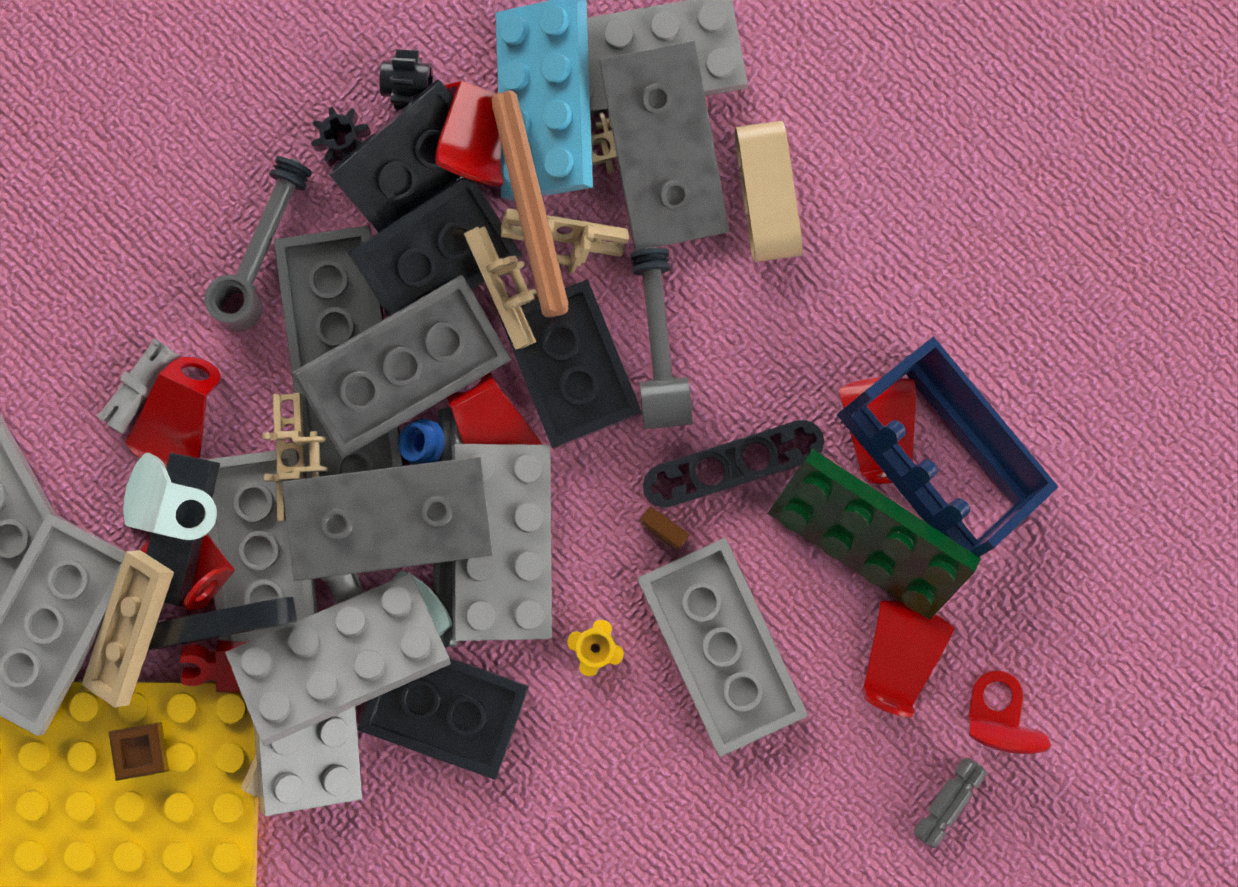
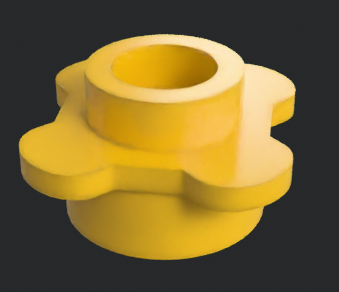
M597 620L592 628L582 633L578 631L572 632L568 637L567 645L569 649L576 652L580 661L579 670L585 676H594L599 668L609 663L617 665L623 659L624 651L622 647L615 644L611 636L612 626L606 620ZM594 643L600 645V651L597 653L591 651V645Z

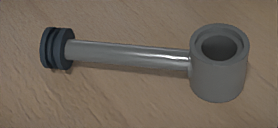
M282 156L276 157L275 163L277 165H273L275 169H271L269 173L273 179L277 180L236 275L220 276L212 281L206 290L205 306L207 311L228 330L236 332L248 330L261 317L262 301L256 293L257 287L253 283L294 189L304 191L306 188L304 182H308L306 178H310L312 174L310 169L296 159H288ZM236 293L244 294V304L238 312L233 314L224 313V303L229 296Z
M646 247L631 253V260L634 261L632 263L634 265L632 268L633 274L643 276L654 378L649 381L639 382L644 430L693 424L688 377L677 378L672 375L662 273L671 270L670 264L667 263L670 260L667 258L669 250Z

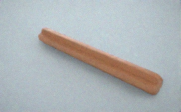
M513 91L496 93L492 96V108L542 314L545 317L560 316L568 312V300L518 97Z

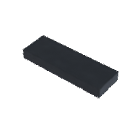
M170 453L166 470L171 482L200 489L213 498L220 463ZM186 500L176 510V520L179 525L185 528L198 526L205 516L203 505L196 500ZM151 532L146 554L174 572L164 603L185 607L183 603L187 594L192 589L203 537L195 540H184Z

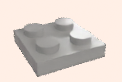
M355 707L266 746L260 741L254 726L260 810L264 816L362 799Z

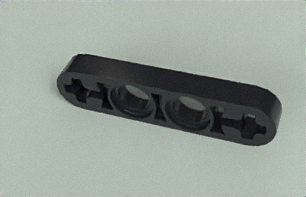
M798 420L659 464L650 469L645 475L643 482L644 496L655 507L662 509L671 508L799 467L808 455L802 456L799 449L784 452L782 455L787 460V463L779 465L778 451L770 437L778 435L779 445L792 441L795 438L794 431L801 429L804 436L812 435L814 438V443L808 447V453L812 449L821 453L824 446L823 433L813 422ZM757 443L767 449L770 459L766 468L754 471L745 466L742 460V453L745 447L750 444ZM707 458L719 461L724 469L723 479L718 484L711 486L699 481L696 475V468L700 461ZM685 464L688 465L689 480L696 489V492L687 494L686 484L672 489V498L669 500H664L661 493L653 494L650 487L657 483L656 475L665 473L668 480H673L683 476L678 467Z
M294 597L255 602L157 622L148 651L297 622Z

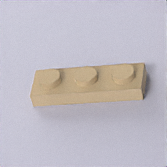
M141 550L125 552L82 682L83 686L114 708L130 704L174 574L172 570Z

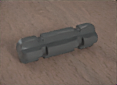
M970 758L962 759L954 771L957 774L954 780L948 779L928 808L930 814L927 819L922 817L914 829V835L929 847H938L947 834L944 832L946 826L952 827L973 796L970 793L972 788L976 787L978 789L987 776V771Z

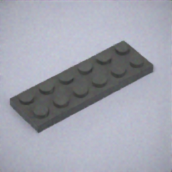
M369 225L274 239L292 372L384 320L382 305L347 253L372 237V230ZM292 375L294 393L302 394L304 437H310L311 431H317L318 436L326 437L325 442L319 443L320 466L327 467L328 471L320 472L319 477L405 466L404 458L398 446L399 426L342 458ZM304 444L305 467L310 466L309 444ZM305 473L306 478H312V473Z

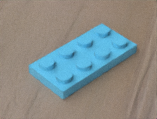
M549 0L496 12L498 93L513 91L517 94L542 196L593 188L586 0ZM501 145V173L504 180L501 186V198L515 201Z

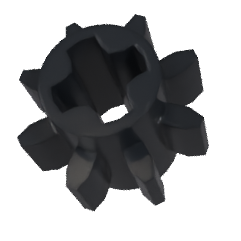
M396 49L395 58L392 57V61H382L379 77L380 94L383 97H391L390 101L394 103V109H403L433 83L432 64L422 63V58L419 57V50Z
M330 107L329 117L323 122L314 120L312 123L320 133V138L314 139L311 145L318 152L328 149L324 161L329 167H332L337 160L342 161L363 143L362 138L371 134L368 124L355 126L358 121V115L353 108L345 116L337 114L334 108ZM345 130L347 133L345 135L346 143L338 146L336 143L338 140L337 132Z

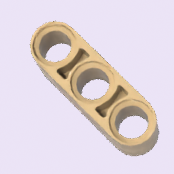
M775 121L735 127V146L753 262L802 256L801 228L784 122Z

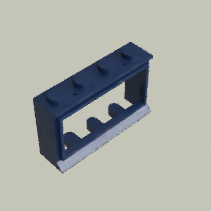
M934 336L836 414L923 521L978 557L994 549L1059 487ZM905 374L909 379L915 380L916 388L1013 504L977 539L962 522L970 513L969 504L962 498H956L947 504L929 482L938 474L936 464L929 459H924L915 465L897 443L906 435L904 425L897 420H893L884 427L867 407L868 404Z

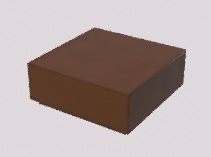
M652 506L647 509L640 519L642 527L674 550H679L690 535Z
M162 722L108 732L116 781L169 771Z

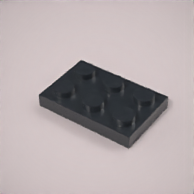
M438 79L328 172V175L377 232L463 178L436 164V150L439 138L454 98Z
M464 177L347 252L388 316L393 315L460 275H463L470 289L485 281L464 233L476 227H479V229L482 227L486 228L499 259L509 256H516L518 259L522 256L511 238L501 237L502 222L476 181Z
M588 279L565 288L568 312L563 315L545 317L542 314L539 299L521 306L536 340L535 343L525 348L515 350L499 314L553 450L642 414Z
M449 657L450 665L367 701L357 729L358 731L496 780L530 685Z

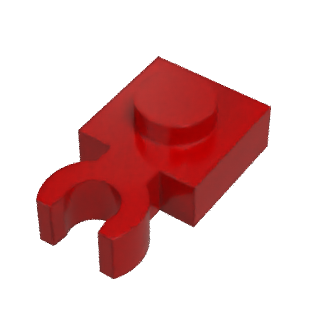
M218 640L215 652H209L205 647L196 644L183 646L180 662L194 663L199 667H184L181 684L199 686L207 680H216V692L241 693L225 652L250 641Z

